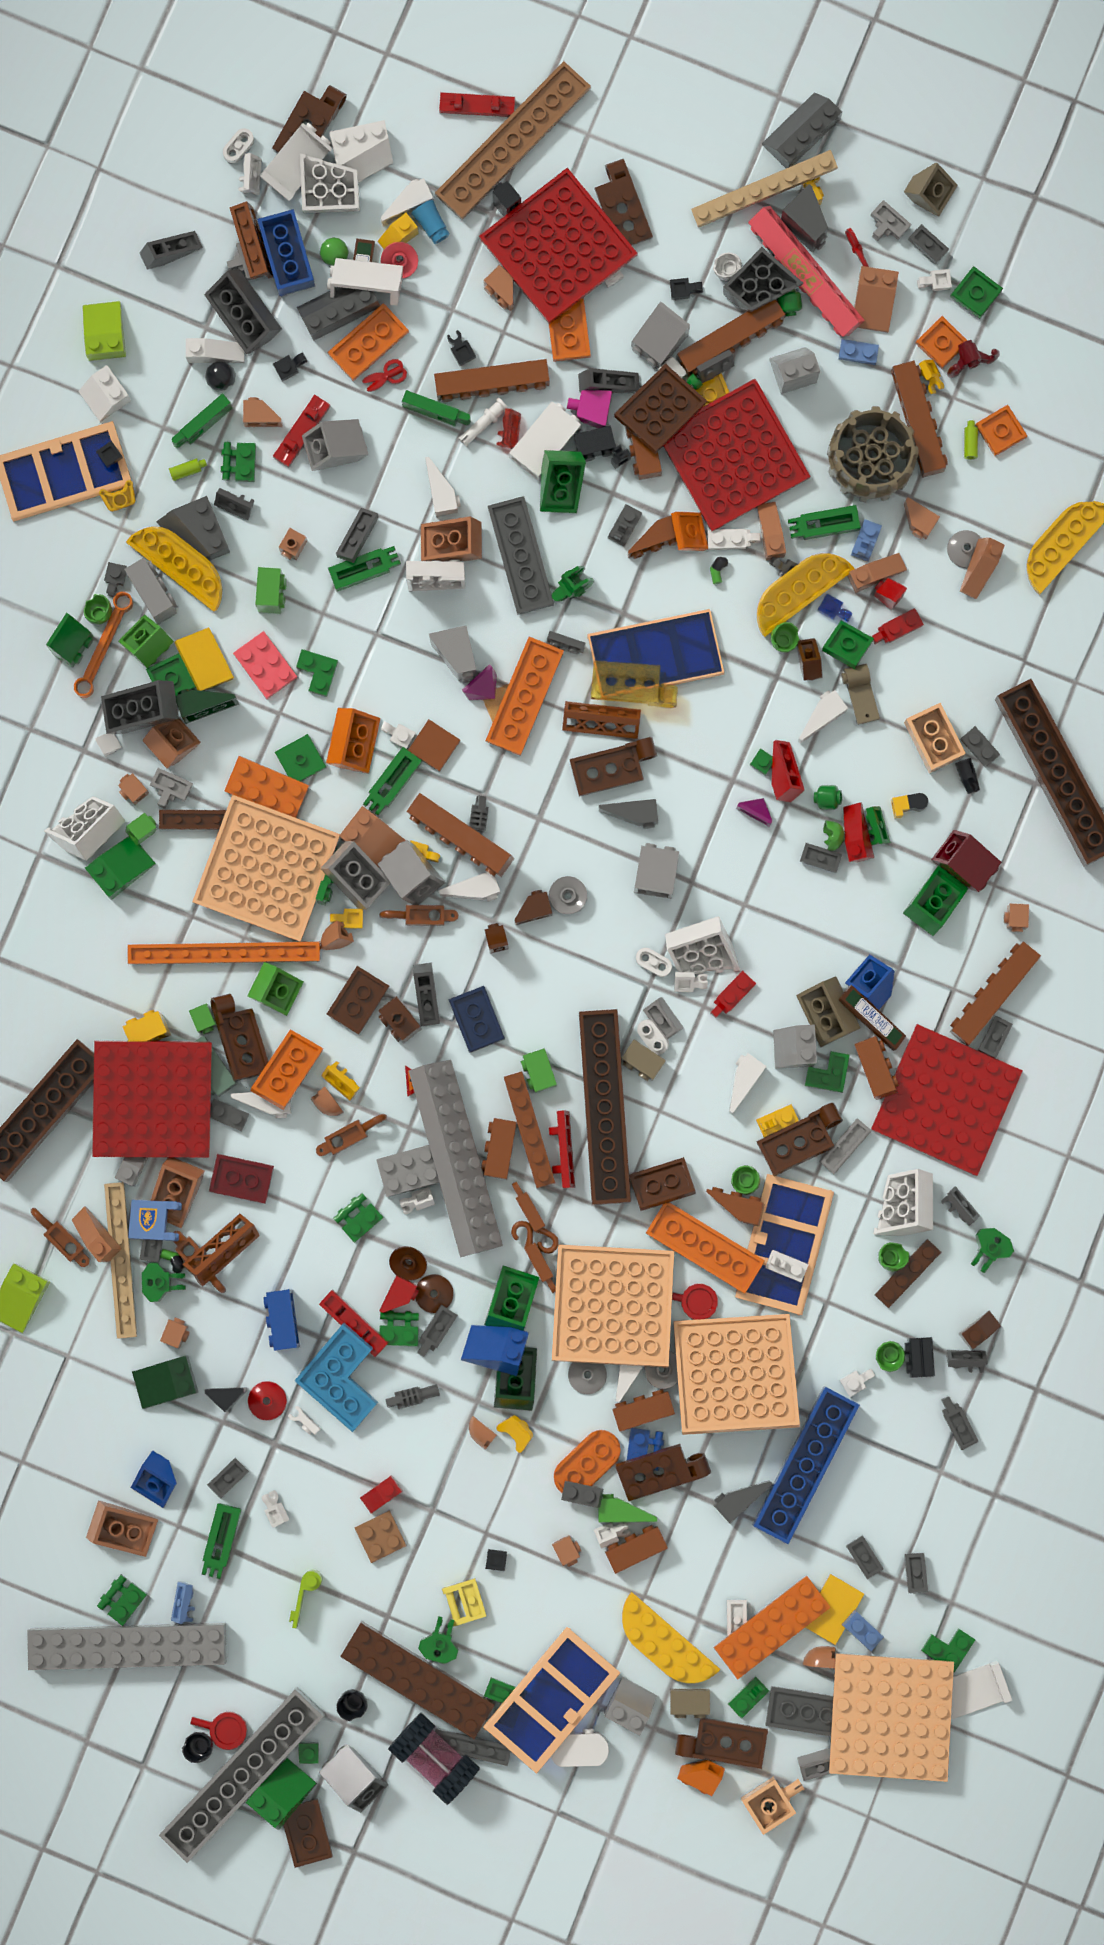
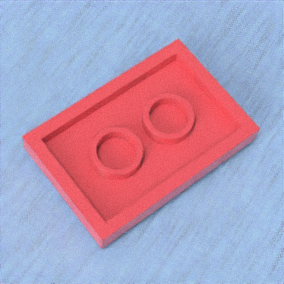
M264 631L233 653L266 699H269L298 678Z

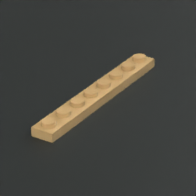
M829 150L694 207L691 210L699 228L837 170L838 166L832 151Z
M124 1182L104 1184L108 1233L122 1248L111 1260L117 1339L137 1337Z

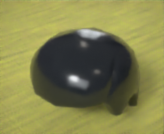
M225 362L211 364L207 368L205 375L207 384L212 389L220 391L226 390L229 386L233 385L236 377L233 367Z
M354 1689L347 1690L342 1693L337 1701V1713L346 1721L361 1718L368 1707L367 1698L360 1691Z
M194 1732L186 1738L182 1747V1753L189 1762L200 1763L206 1761L212 1754L213 1743L210 1736L204 1732Z

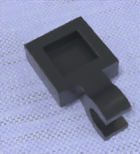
M689 278L670 280L671 300L690 298V293H703L702 282L689 283Z
M302 352L293 359L288 355L273 363V366L283 382L298 374L297 367L308 361Z
M618 445L613 449L615 453L612 455L611 464L615 469L631 459V453L628 449L623 451L622 446Z

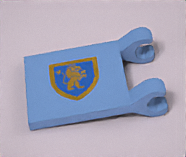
M132 1200L128 1238L178 1241V1233L166 1232L168 1210H181L182 1203L175 1201Z

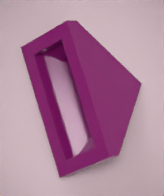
M489 664L462 689L468 700L495 699L497 674L493 667Z
M764 798L738 803L736 809L770 827L772 818Z

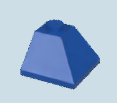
M869 954L845 984L855 987L868 1001L880 1010L892 995L895 971Z
M152 1451L142 1464L130 1487L162 1508L166 1505L177 1484L169 1460Z

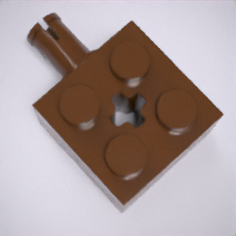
M397 996L378 1010L381 1014L378 1016L385 1027L389 1025L393 1029L390 1032L397 1042L401 1040L405 1043L422 1030L421 1026Z

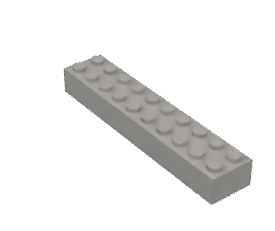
M447 1060L427 1064L409 1070L460 1258L503 1246L452 1061Z
M226 1623L31 1628L27 1630L28 1670L225 1665L227 1663Z
M296 1687L165 1827L159 1836L188 1863L325 1716V1713Z

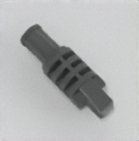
M479 795L476 797L475 805H472L469 826L482 835L486 831L489 807H486V796Z
M435 1384L421 1389L417 1386L394 1392L395 1397L386 1399V1404L388 1408L398 1406V1409L421 1404L425 1399L440 1396L438 1385Z

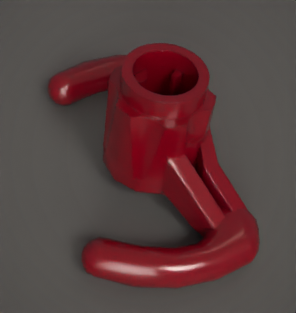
M972 340L965 341L958 345L960 359L948 369L947 376L949 378L957 377L964 368L969 367V369L979 366L980 363L991 364L999 358L1000 352L997 349H992V355H987L979 351Z

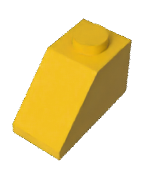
M405 213L388 227L379 238L378 243L383 249L394 242L407 243L419 234L418 226Z

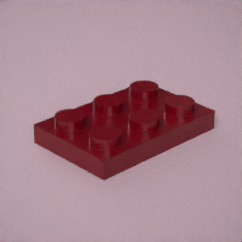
M217 1154L209 1192L266 1204L274 1166Z

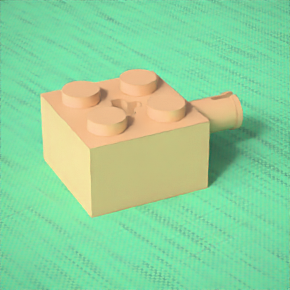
M773 1776L741 1797V1800L764 1835L796 1814L789 1802L790 1798L805 1789L799 1779H796V1781L785 1788L780 1787ZM767 1801L769 1803H772V1808L770 1810L768 1808H764L765 1803Z

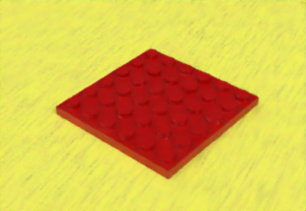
M568 167L479 235L482 243L509 273L513 281L548 324L638 256L636 250Z
M756 379L702 407L663 446L711 531L719 529L811 477Z
M916 1024L894 1074L899 1083V1086L896 1087L898 1093L884 1097L871 1130L978 1176L1023 1070Z
M94 1040L92 1157L209 1158L212 1042Z

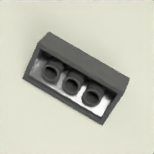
M814 92L762 142V145L785 168H789L841 120L842 111L829 98Z
M240 269L226 271L204 294L246 355L271 341L282 330Z
M336 287L334 298H330V291L297 307L313 341L376 310L380 304L373 291Z

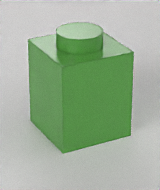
M143 813L126 826L125 832L138 846L155 833L157 828L156 822L151 816Z
M207 1003L189 1010L198 1033L205 1035L214 1031L213 1028L217 1025Z

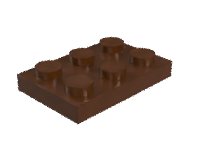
M356 966L327 1012V1015L359 1035L390 986L359 966Z
M684 1157L629 1174L640 1211L696 1194Z
M318 1798L301 1803L283 1825L294 1868L333 1857Z

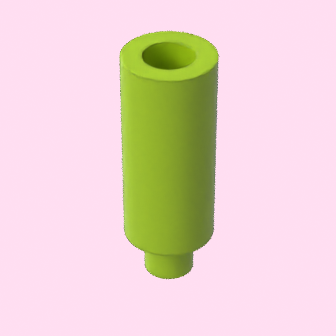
M969 420L967 421V427L964 428V459L972 460L978 458V428L975 427V421Z
M196 458L168 469L172 480L176 481L201 472V468L206 467L207 463L205 459L198 461Z

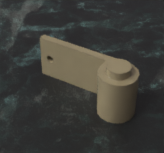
M867 664L858 665L855 669L851 667L845 668L844 673H841L843 684H847L857 725L880 720L870 684L871 678Z

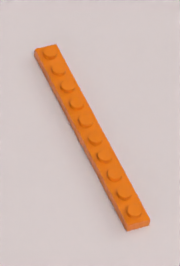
M320 942L128 945V964L320 962Z

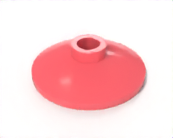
M394 242L383 250L381 263L403 266V278H407L417 269L418 255L411 245L404 242ZM400 255L403 257V260L399 261L396 257Z

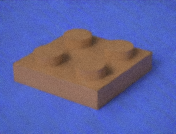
M390 1510L355 1527L371 1563L407 1546Z

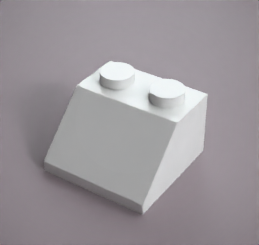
M107 365L91 375L78 391L100 422L131 402L129 395Z

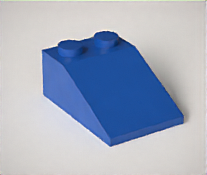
M471 1325L461 1361L517 1376L529 1332L512 1327Z

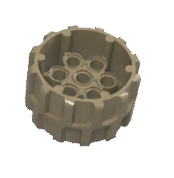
M872 406L871 410L863 412L858 410L852 411L842 424L837 425L827 451L830 477L836 478L841 485L840 491L842 493H851L860 497V502L866 503L868 499L881 498V501L888 500L890 495L898 490H902L907 485L914 471L919 454V448L914 442V429L912 426L907 427L900 420V414L896 411L891 414L882 411L879 406ZM861 426H878L871 434H868L863 429H856ZM888 431L899 439L902 446L895 441H887ZM881 434L884 440L878 441L874 435ZM844 436L846 438L852 437V447L847 450L846 455H844L843 450H838V444ZM863 437L865 439V443L860 444L856 441L855 438ZM892 448L896 454L889 455L886 450ZM874 451L877 457L870 458L867 453ZM856 454L859 459L857 461L850 460L849 455ZM900 454L902 459H906V468L901 474L898 471L892 473L894 469L892 462L896 461ZM842 463H845L850 468H857L856 475L858 480L845 470ZM880 466H887L889 472L883 473L880 470ZM866 468L871 474L865 476L861 473V470ZM873 475L882 480H889V482L882 484L866 483L873 478Z

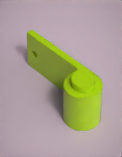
M309 1570L302 1577L296 1610H291L289 1622L293 1621L292 1628L296 1629L298 1627L305 1590L314 1591L322 1583V1575L317 1570Z

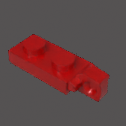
M914 608L882 624L878 628L879 632L872 635L874 645L882 640L885 643H891L922 627L924 624L916 609Z
M742 970L716 998L714 1003L717 1006L711 1011V1014L716 1018L722 1011L725 1014L730 1012L756 983Z

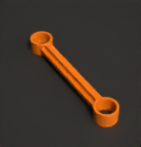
M119 592L114 596L113 604L115 608L83 677L77 679L74 683V691L81 698H88L93 694V680L124 613L130 611L133 607V599L127 592ZM127 596L130 599V604L126 608H119L117 606V599L119 597ZM87 681L91 685V689L86 694L79 693L77 689L79 683Z

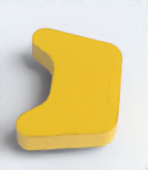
M127 480L124 488L112 493L105 489L99 491V495L108 510L112 512L131 506L136 501L131 480Z
M515 1415L502 1421L496 1427L498 1432H506L515 1440L518 1453H521L533 1438V1433L529 1429L527 1422L520 1420Z

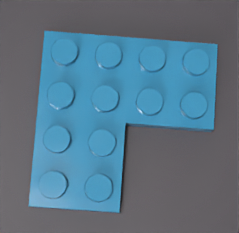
M343 1323L295 1379V1382L353 1432L377 1405L378 1401L349 1377L372 1351L373 1347L348 1325Z

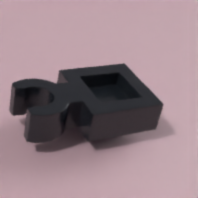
M456 330L458 338L453 340L450 335H447V340L451 345H454V347L450 348L458 365L462 366L475 359L476 355L468 340L462 342L461 333L459 330Z

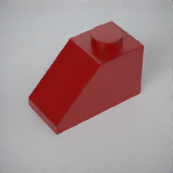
M887 578L885 582L881 580L875 587L876 593L874 596L892 610L903 598L907 588Z
M396 1275L379 1311L384 1313L409 1304L410 1300L414 1301L419 1292L416 1289L417 1284Z
M391 1475L360 1497L369 1512L373 1513L403 1490Z

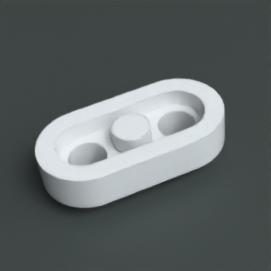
M245 128L238 130L225 145L223 156L227 162L237 163L253 145L254 137L250 130ZM243 138H247V139H248L247 142H242L241 140H242ZM235 152L236 155L232 157L230 153Z
M642 948L636 954L638 965L653 974L665 977L671 972L672 964L670 960L650 948ZM648 955L649 960L643 961L642 956ZM660 964L665 965L666 969L664 971L659 970L658 966Z
M650 1019L641 1021L637 1031L648 1048L658 1055L666 1052L669 1048V1041L658 1025ZM645 1026L649 1027V1033L644 1031ZM660 1042L661 1048H657L655 1043Z

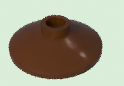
M399 1247L392 1252L389 1258V1265L393 1273L407 1280H417L427 1270L425 1256L413 1247Z
M432 1274L425 1276L417 1284L416 1289L419 1292L415 1299L424 1311L436 1313L440 1305L448 1308L451 1304L453 1288L445 1277ZM432 1290H436L438 1293L434 1298L430 1295Z

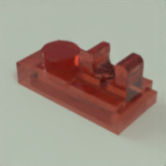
M512 408L505 409L503 417L504 430L498 431L497 434L503 437L501 442H497L496 445L510 449L515 447L519 439L521 413Z

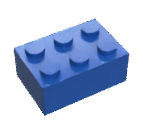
M292 1289L266 1292L267 1297H263L265 1309L267 1308L269 1311V1316H266L267 1328H271L272 1333L269 1336L270 1347H273L274 1351L300 1347Z

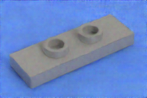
M857 1118L834 1144V1148L830 1149L820 1160V1163L831 1173L835 1174L872 1130Z

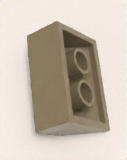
M836 976L796 995L809 1024L815 1025V1036L820 1047L860 1029L855 1015L839 1001L844 992Z

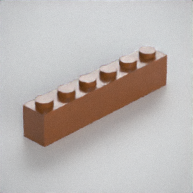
M775 299L752 312H745L677 353L676 359L685 369L688 377L693 373L697 376V366L727 350H730L733 354L738 347L741 346L743 348L749 345L753 338L764 336L768 329L779 327L783 324L785 313Z
M547 359L434 374L437 400L442 402H450L454 398L467 400L471 396L477 395L479 397H488L492 393L505 395L509 391L515 390L516 392H525L530 388L542 390L546 386H550Z
M915 360L895 365L891 369V374L907 427L912 426L915 431L913 437L915 445L919 448L917 461L922 478L945 471L948 461L946 455H942V440L940 436L937 437L935 431L937 430V424L935 419L931 418L930 412H932L930 401H926L925 394H927L925 384L920 381L919 365L916 366Z
M421 793L418 794L407 810L411 821L417 825L419 823L425 825L424 829L432 835L438 834L441 836L440 840L448 846L450 843L456 846L455 850L463 856L465 854L471 857L470 861L477 866H480V864L487 867L485 871L494 877L496 874L502 877L514 860L510 853Z
M1024 941L1020 945L1016 943L1010 950L1012 955L1008 960L1004 958L998 965L1000 970L996 974L992 973L986 980L988 985L976 992L974 995L975 1001L972 1004L968 1002L963 1008V1016L960 1019L956 1017L951 1023L952 1029L950 1033L966 1046L972 1043L1041 957L1039 953Z
M521 1071L505 1076L504 1081L536 1188L555 1184L523 1073Z

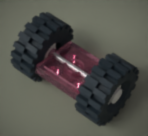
M420 1713L394 1740L388 1750L402 1763L406 1760L435 1787L432 1792L448 1805L469 1784L480 1770V1767L466 1754L461 1757L433 1730L435 1725L424 1714Z

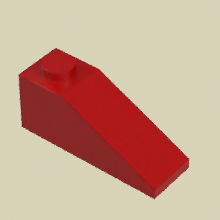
M775 740L773 742L772 787L776 800L792 802L805 789L790 742Z
M862 802L843 807L845 845L849 862L857 863L874 858Z

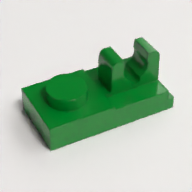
M872 806L866 808V819L872 827V830H869V835L873 834L875 837L871 845L891 843L881 807Z
M755 1676L727 1704L742 1719L769 1690Z

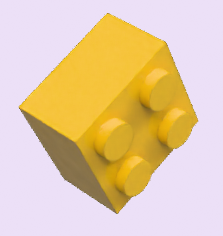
M154 1010L144 1013L143 1018H132L126 1021L125 1026H122L128 1041H159L171 1035L163 1015L159 1011Z

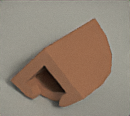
M336 921L329 925L322 934L320 949L335 950L343 948L354 942L351 933L348 934L343 927L345 926L343 923Z
M323 1087L315 1096L311 1097L314 1105L323 1114L338 1116L344 1113L326 1087Z
M472 1416L469 1422L471 1438L486 1450L497 1434Z
M820 1646L811 1649L804 1657L803 1665L835 1669V1647Z

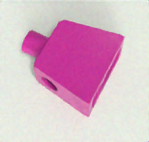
M582 390L580 400L568 398L567 409L577 411L576 417L584 424L595 428L606 427L612 391Z

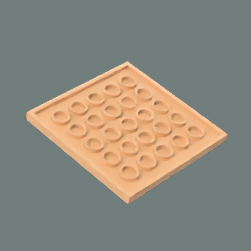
M232 795L192 903L301 942L316 902L315 898L320 882L325 877V873L320 868L334 854L340 834Z
M558 1245L552 1361L669 1367L674 1251Z
M790 1314L673 1321L682 1435L800 1427Z
M836 1653L829 1773L948 1782L954 1662Z

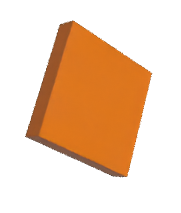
M941 316L915 344L943 369L958 354V345L968 340Z
M1008 405L975 424L994 456L999 455L1027 438V434Z
M671 513L678 550H707L708 544L701 513Z

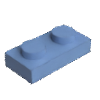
M842 339L838 359L876 365L879 345Z
M855 1610L842 1624L870 1651L884 1638Z

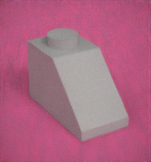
M124 1157L115 1179L135 1187L148 1157Z

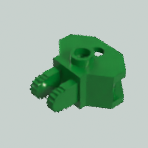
M577 566L572 570L566 571L561 576L562 579L558 582L560 586L553 591L551 598L556 602L563 601L568 597L576 596L578 598L593 584L594 579L586 578L582 581L579 576L584 572L585 567Z
M995 1228L979 1229L975 1235L979 1246L978 1253L972 1260L971 1265H977L982 1255H984L988 1260L983 1264L980 1271L985 1273L997 1258H1009L1014 1252L1011 1239ZM995 1237L999 1238L998 1243L995 1242Z
M149 1263L142 1272V1293L149 1302H160L165 1294L171 1292V1290H186V1285L183 1284L171 1286V1278L183 1279L185 1278V1273L171 1274V1272H166L159 1263ZM150 1279L153 1280V1284L151 1286H149L148 1281Z
M438 1616L435 1630H433L431 1635L420 1640L418 1649L425 1659L446 1664L457 1658L459 1649L451 1639L454 1620L450 1619L448 1622L446 1634L439 1632L443 1617ZM439 1650L441 1654L435 1655L434 1651Z

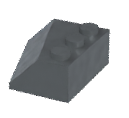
M761 247L723 286V295L737 307L752 312L803 285V282Z
M207 496L175 508L156 521L160 527L177 534L209 561L230 553Z

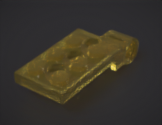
M594 661L591 699L647 703L648 706L675 708L677 705L678 687L659 684L660 665ZM609 677H614L617 683L610 686L606 683V680ZM632 678L636 681V684L633 687H628L625 685V681ZM647 680H652L655 686L648 689L644 686V683Z

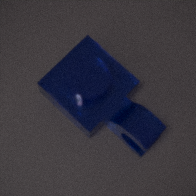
M826 594L817 610L832 620L838 616L849 622L852 616V612L841 608L843 606L842 601L829 594Z

